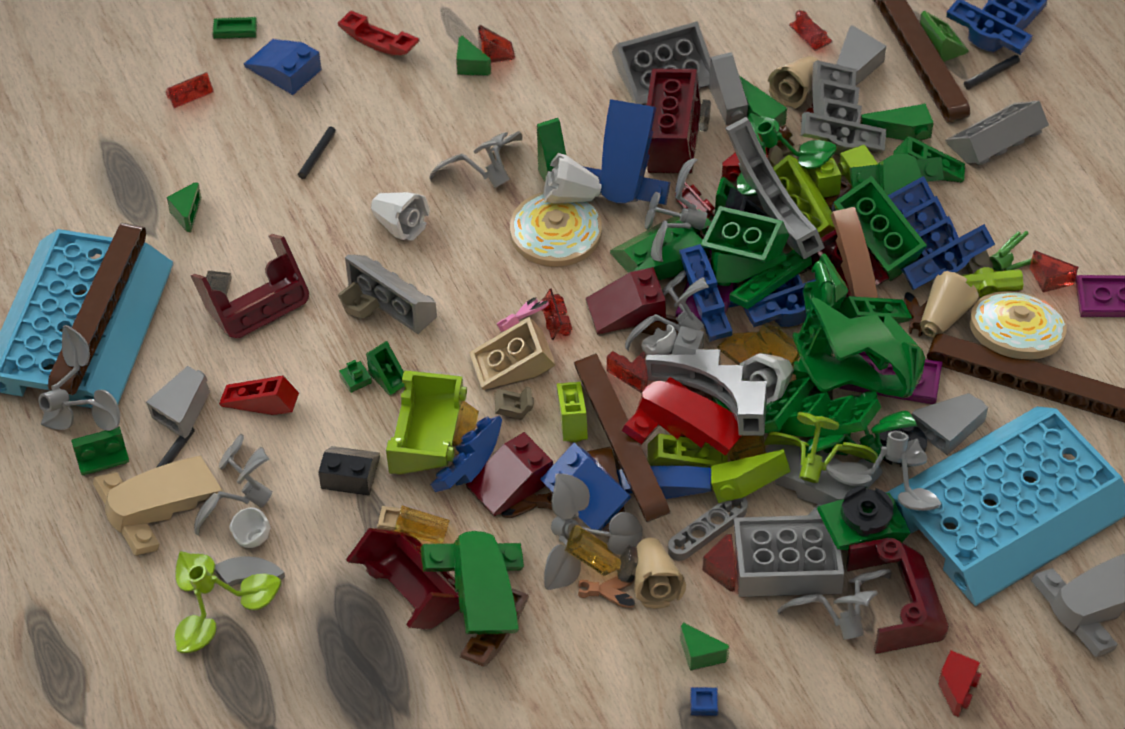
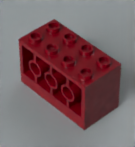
M652 69L647 105L656 107L652 126L653 135L648 152L650 156L647 171L648 173H680L684 163L695 158L702 106L697 69ZM693 166L691 167L689 173H693Z

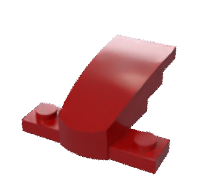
M669 377L665 382L656 381L645 387L635 414L625 423L621 430L642 445L661 426L676 439L685 435L701 448L707 442L725 456L744 436L739 435L738 423L732 412L690 391L672 377Z

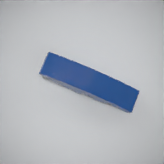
M700 244L679 250L689 286L702 277L706 279V283L709 288L692 294L709 342L732 336V328L725 313V305L717 288V280L704 248Z
M650 466L665 499L712 492L711 468ZM622 469L616 470L620 486L628 494H631L632 490Z

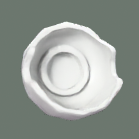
M667 325V331L657 328L654 335L643 339L641 346L646 355H670L673 352L674 343L677 338L675 328L672 325Z
M249 507L239 511L233 517L229 528L235 541L241 547L254 548L260 546L268 539L270 523L260 509Z

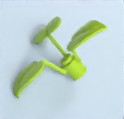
M803 412L798 413L797 419L804 424L816 426L811 453H808L807 457L806 447H809V444L788 434L770 432L764 443V446L779 444L801 447L800 466L802 467L799 478L812 483H819L821 471H826V465L829 464L837 451L865 458L873 463L878 458L877 453L867 446L844 442L843 444H836L823 463L822 457L816 455L820 428L837 430L839 424L829 418L815 417L812 414Z
M180 551L176 564V582L181 590L187 592L194 591L199 603L201 616L190 615L178 624L175 631L177 651L179 653L195 652L208 645L216 633V622L213 619L206 618L207 614L201 594L211 592L215 583L232 594L241 597V604L244 608L259 610L267 606L277 594L282 582L280 578L271 574H254L245 578L241 583L242 591H237L219 580L216 575L212 576L215 571V562L210 556Z

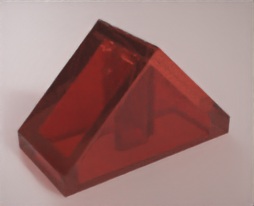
M482 25L478 26L479 49L490 58L491 63L513 60L515 58L511 41Z
M1036 250L1033 252L1030 270L1043 293L1074 285L1079 269L1078 266Z
M726 534L703 556L702 571L729 591H735L736 583L732 534Z

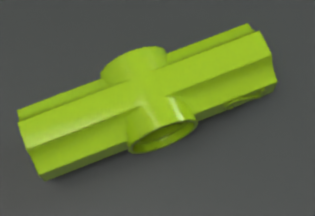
M984 267L976 270L974 274L962 275L968 279L966 283L970 287L975 286L980 298L996 292L1023 290L1024 286L1021 270L994 272L992 268Z

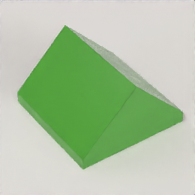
M925 10L921 13L920 24L943 62L969 52L968 48L947 22Z

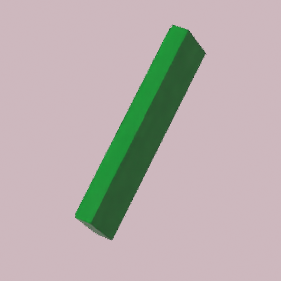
M795 250L790 251L786 254V261L760 272L730 293V301L749 309L812 264V257L809 256L803 259Z

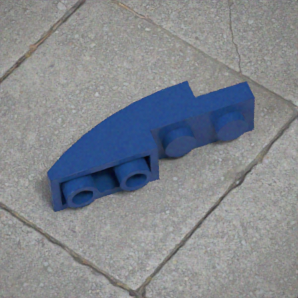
M500 415L493 418L484 417L477 422V428L474 431L471 430L461 437L462 442L456 447L459 454L454 457L449 467L443 468L436 474L437 478L430 484L435 492L450 489L454 484L458 486L469 483L480 473L497 443L502 423Z

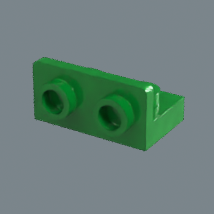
M120 426L111 431L104 430L71 440L82 476L126 464L130 461Z

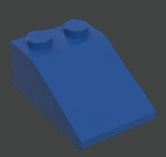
M272 39L244 63V67L291 95H294L322 70L319 51L303 42Z
M573 443L540 479L552 492L555 486V474L571 475L584 482L589 490L590 499L587 508L578 511V517L591 529L601 531L631 498L620 484L587 451L576 443Z

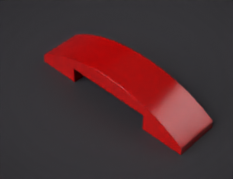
M352 10L338 22V26L358 42L376 51L390 55H406L420 41L418 37L403 31L396 35L371 25L368 22V17Z

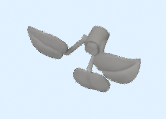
M518 131L507 136L508 132L501 133L474 150L476 154L486 149L492 164L485 167L487 172L482 170L465 154L461 153L438 164L429 176L430 181L443 166L465 160L482 174L484 179L489 178L494 188L498 187L510 179L502 164L499 151L503 145L509 142L522 141V133ZM492 151L495 152V156H496L497 161L495 160V158H494V156H493V154H492Z
M691 159L684 163L676 183L675 197L685 204L688 209L683 208L681 213L657 207L660 199L659 192H655L651 198L649 211L645 219V229H650L655 212L679 217V221L683 222H662L651 248L653 260L663 262L662 246L667 228L690 229L691 227L702 230L705 225L707 213L697 210L696 205L689 203L682 197L685 180L697 159Z
M685 270L681 271L662 290L664 296L669 292L676 301L674 307L676 308L679 305L683 311L676 318L679 323L675 324L656 314L649 316L629 334L625 343L626 350L629 352L631 342L655 321L672 325L678 332L681 326L701 330L704 324L691 312L686 304V300L692 294L709 288L706 279L702 277L695 281L678 298L674 292V287L678 283L684 282L686 275Z
M63 326V357L67 365L74 366V368L57 384L51 386L52 391L40 394L38 402L44 412L41 425L57 430L70 428L74 421V414L69 406L91 404L93 405L92 416L98 427L106 431L119 427L120 410L115 398L106 390H96L94 400L69 401L67 391L60 389L68 379L79 371L80 366L88 364L90 358L89 346L84 337L70 326Z
M892 431L888 433L887 445L881 448V453L870 470L866 466L854 462L839 463L833 466L826 465L828 473L837 481L851 486H861L871 483L872 478L870 476L874 475L885 456L890 461L902 463L904 488L906 491L898 495V501L902 506L912 510H931L941 507L940 500L932 492L923 488L912 490L909 487L907 466L923 465L927 461V456L922 450L918 439L908 441V435L903 432Z
M240 434L226 450L219 463V469H224L229 462L240 473L237 483L241 484L244 479L248 481L242 489V493L245 495L242 497L221 491L217 494L213 493L200 508L196 516L194 530L198 536L201 525L221 498L226 497L242 501L245 504L251 501L262 508L272 495L270 489L258 481H254L249 476L252 471L269 460L264 448L259 447L246 463L244 470L234 462V455L243 443V434Z
M555 474L552 507L557 517L552 521L551 530L553 534L560 536L559 541L563 542L566 546L557 545L548 555L544 572V586L547 590L568 586L578 578L581 570V560L577 554L572 553L573 547L567 539L575 538L579 532L609 537L608 549L618 555H624L633 551L643 535V529L638 519L633 514L627 512H620L611 519L609 523L610 532L580 527L573 518L579 516L578 511L587 508L590 494L584 482L567 474Z
M890 569L863 573L850 579L849 583L855 582V594L833 601L834 604L848 603L849 610L841 612V618L837 617L822 594L804 595L794 598L778 609V615L790 606L819 602L824 604L834 619L835 626L840 625L843 639L862 636L864 632L861 624L860 604L868 606L871 599L878 592H860V586L865 581L877 577L890 579L892 572Z

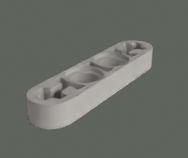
M743 497L717 504L674 535L668 543L669 556L674 560L683 561L734 525V518L744 517L747 513L748 503L746 498ZM732 505H734V506L740 505V506H741L740 509L737 508V507H735V508H733V509L731 510ZM719 516L724 519V522L717 525L712 523L710 519ZM695 530H702L706 535L702 538H695L691 533ZM684 545V550L680 548L675 550V546L682 547Z

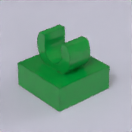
M356 360L346 363V368L339 370L340 377L350 393L372 383V377L361 361L356 362Z

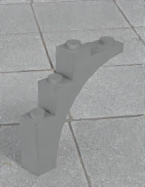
M744 117L726 127L725 129L738 157V165L746 183L756 191L764 211L770 217L784 222L790 235L786 243L803 259L824 249L817 229L800 211L776 175L755 135L749 119Z
M696 349L695 355L646 356L647 380L666 381L669 377H672L681 384L707 392L723 402L734 414L738 423L739 435H764L767 407L766 381H744L743 365H721L720 349Z

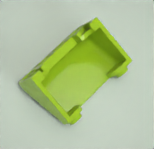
M404 370L402 383L405 384V390L401 393V409L395 435L391 437V440H388L386 447L389 474L401 475L448 466L449 461L453 462L455 448L452 447L461 401H466L467 387L463 386V377Z

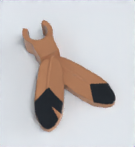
M632 574L618 575L601 583L600 586L599 582H589L585 579L579 580L578 587H585L587 590H578V596L587 598L588 596H599L600 594L619 606L632 608L635 606L634 599L620 590L630 586L634 582L635 576Z

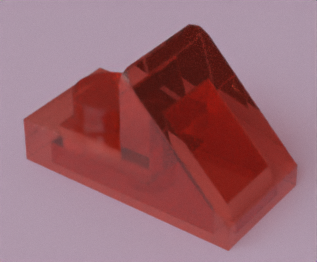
M614 351L607 356V372L642 393L645 387L648 386L644 352L633 362H630L627 357L619 355Z

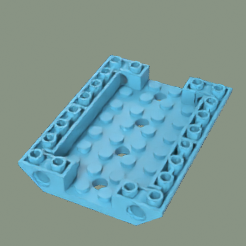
M57 229L40 240L0 330V393L23 397L27 387L49 390L48 379L52 369L45 370L44 367L49 364H55L62 349V332L60 330L65 325L72 328L111 244L112 237ZM144 243L78 391L75 395L68 394L69 401L94 400L96 390H106L119 404L173 267L172 260L148 243ZM96 254H100V255H101V257H99V258H97V259H91V258H90V257L95 256ZM80 290H85V291H86V292H85L84 294H82V295H76V294H75V293L79 292ZM91 404L75 405L87 408L93 407Z
M1038 406L909 479V487L912 490L923 488L936 495L941 502L940 508L912 510L902 506L898 501V495L906 492L904 483L886 492L890 493L894 498L895 504L905 519L911 534L919 529L945 558L943 571L974 606L979 605L1125 517V483L1120 474L1056 408ZM1063 454H1072L1075 459L1067 460L1063 457ZM1025 476L1033 477L1036 482L1029 483L1023 478ZM984 500H994L997 505L988 506L984 503ZM947 522L953 523L957 528L950 530L945 528L943 524Z

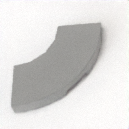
M247 556L224 560L215 565L214 571L230 587L241 584L245 578L254 574H271L277 576L280 580L285 577L284 571L272 562L258 557Z

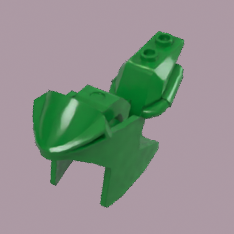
M822 254L819 261L812 268L816 281L806 282L803 288L807 317L800 332L793 333V340L799 356L812 382L821 392H827L846 384H853L886 395L901 398L910 397L923 376L925 364L923 350L916 344L908 342L901 344L898 342L877 314L849 319L838 312L848 292V288L827 255ZM828 343L835 357H830L824 352ZM865 351L879 370L886 369L890 363L896 375H882L878 373L859 353Z

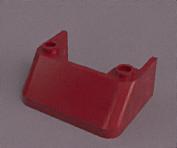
M276 234L268 236L278 256L266 265L265 273L269 282L229 302L226 294L222 291H212L205 276L191 275L205 308L227 336L241 338L304 305L308 301V287L284 236Z
M368 528L348 555L346 561L348 563L363 564L367 568L366 572L375 579H388L415 608L412 617L406 623L408 628L433 629L460 610L459 592H455V578L449 572H423L421 546L423 544L417 538L406 532Z
M894 538L849 545L847 557V572L897 562L911 602L904 605L901 609L900 620L902 624L878 628L874 646L875 654L940 642L945 639L948 632V622L923 555Z

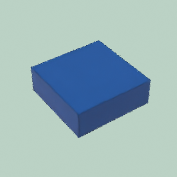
M691 687V715L718 716L717 688Z

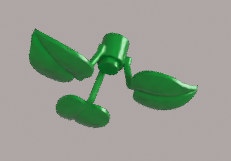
M752 113L747 118L765 155L766 147L772 148L780 140L796 157H799L798 162L802 167L815 169L824 165L837 150V146L831 142L811 140L803 143L800 146V152H798L779 133L780 126L776 120ZM741 172L737 179L738 191L744 196L757 195L756 191L746 183Z
M869 390L853 397L856 403L877 399L878 395L876 391ZM900 411L882 418L879 424L872 427L871 431L873 434L869 433L868 427L864 430L866 436L859 440L860 445L873 449L879 456L882 447L880 433L898 428L917 426L916 421L908 411ZM848 434L819 436L816 452L836 445L844 438L849 443H856ZM814 437L807 442L809 447H806V457L808 453H811Z

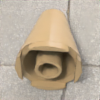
M806 56L772 71L767 81L770 85L768 90L771 97L785 107L797 108L801 106L813 88V63L818 59L814 56Z
M945 271L942 275L938 274L934 279L920 323L925 335L934 337L936 334H943L978 301L979 294L974 285L970 287L966 283L968 279L955 272Z
M645 538L636 546L635 596L645 607L653 609L670 606L669 602L674 599L678 601L682 598L686 591V582L661 542L656 538Z

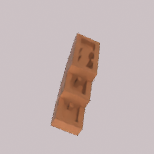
M855 207L833 211L831 218L838 235L836 243L843 260L841 267L851 296L878 298L868 248Z

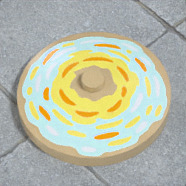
M541 192L527 198L515 209L510 221V236L516 250L529 261L543 266L562 267L578 263L595 251L602 236V221L598 210L590 201L553 204L546 202L545 196Z
M996 292L980 298L972 308L969 321L972 333L984 346L1001 355L1017 359H1040L1054 354L1062 347L1067 332L1066 322L1056 308L1040 298L1020 292Z

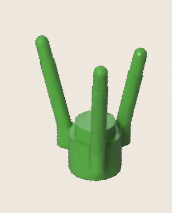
M1019 231L1016 232L990 257L993 264L992 268L995 271L1014 270L1042 260V257L1038 256L1012 265L1014 256L1011 250L1028 235V231L1022 234Z

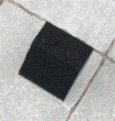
M331 446L324 451L318 471L321 489L370 496L380 459V452Z

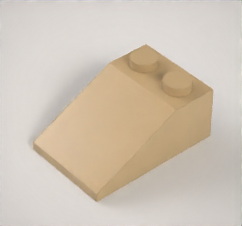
M530 317L469 352L483 390L534 378L556 366L543 330Z

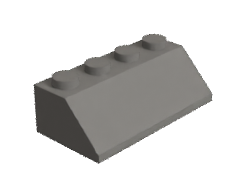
M1040 101L1014 103L946 139V143L966 163L982 165L990 161L989 157L1007 152L1009 146L1012 145L1013 147L1024 143V138L1041 134V129L1049 124Z
M347 255L345 257L348 286L353 282L358 283L363 294L377 298L380 309L415 333L419 334L437 318L436 302L432 297L424 295L414 285L406 283L396 273L385 269L378 261H373L364 255Z

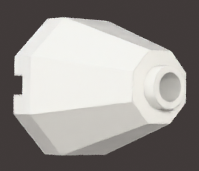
M558 153L554 157L550 165L554 168L552 172L548 171L543 192L546 202L553 204L588 202L599 196L601 184L597 176L567 155Z
M408 192L379 193L371 203L373 215L394 237L413 241L425 229L426 222L423 220L425 216H429L430 209L427 199L423 195Z
M762 353L740 363V365H743L744 381H766L767 404L783 396L794 370L789 360Z

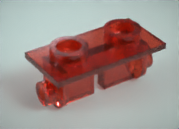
M798 10L795 13L796 21L790 23L789 26L811 48L816 51L832 43V40L827 36V32L813 22L806 11Z
M205 72L167 88L165 94L171 100L173 108H176L214 91L208 73Z
M549 288L547 294L541 300L548 301L549 305L542 309V312L546 319V328L549 330L551 340H554L557 334H562L563 336L570 335L573 328L569 316L566 315L567 309L564 298L560 294H553L552 288Z

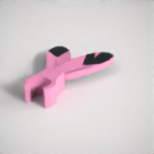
M534 297L527 301L516 315L511 314L497 323V326L501 332L506 331L518 324L520 319L544 309L549 305V302H538L537 298Z

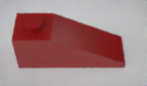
M282 375L228 384L224 389L219 405L221 407L269 415L291 413L295 407L299 392Z

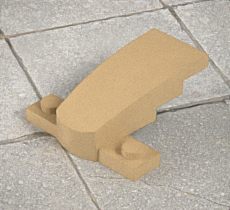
M201 455L154 468L125 482L122 481L117 472L94 477L93 481L94 487L105 504V513L108 521L118 532L122 533L135 556L158 551L160 543L148 523L171 520L174 512L196 509L199 501L208 500L213 493L222 492L221 487Z

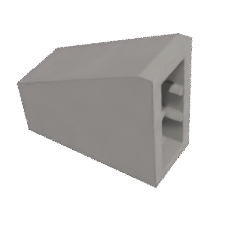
M852 25L849 27L836 65L857 69V86L885 61L886 45Z
M732 52L710 57L709 89L725 124H732L744 117L747 118L748 103Z
M189 366L183 369L146 401L151 417L178 435L186 438L210 393L207 385L208 379L205 374Z
M967 393L916 409L912 412V417L916 421L917 427L924 432L927 441L948 455L985 422L988 406L981 399Z

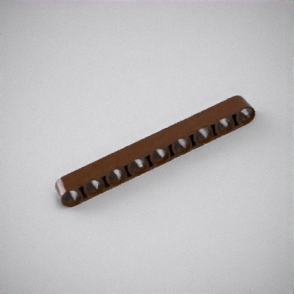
M873 0L944 120L949 123L970 117V106L908 2L906 0Z
M120 223L72 325V328L86 340L89 346L90 358L87 365L80 366L79 371L60 387V389L66 390L68 394L75 395L141 252L146 239V228L143 226ZM62 349L49 375L48 389L51 391V386L57 384L74 368V366L67 365Z
M936 334L927 353V359L942 362V367L1125 423V388L1029 359L1004 356L986 346L946 334Z
M597 353L575 361L574 365L645 521L650 522L670 514L667 501L640 444L621 431L628 418Z

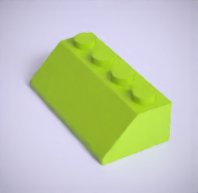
M791 155L786 156L773 169L792 200L817 229L820 238L835 230L831 218L832 212L808 170L799 164L797 158Z

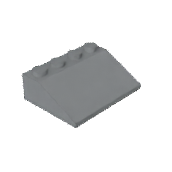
M698 21L618 43L612 50L618 72L636 104H647L652 69H697L699 89L709 86L710 55Z
M820 515L734 518L739 597L842 594L844 569L841 550L836 548Z

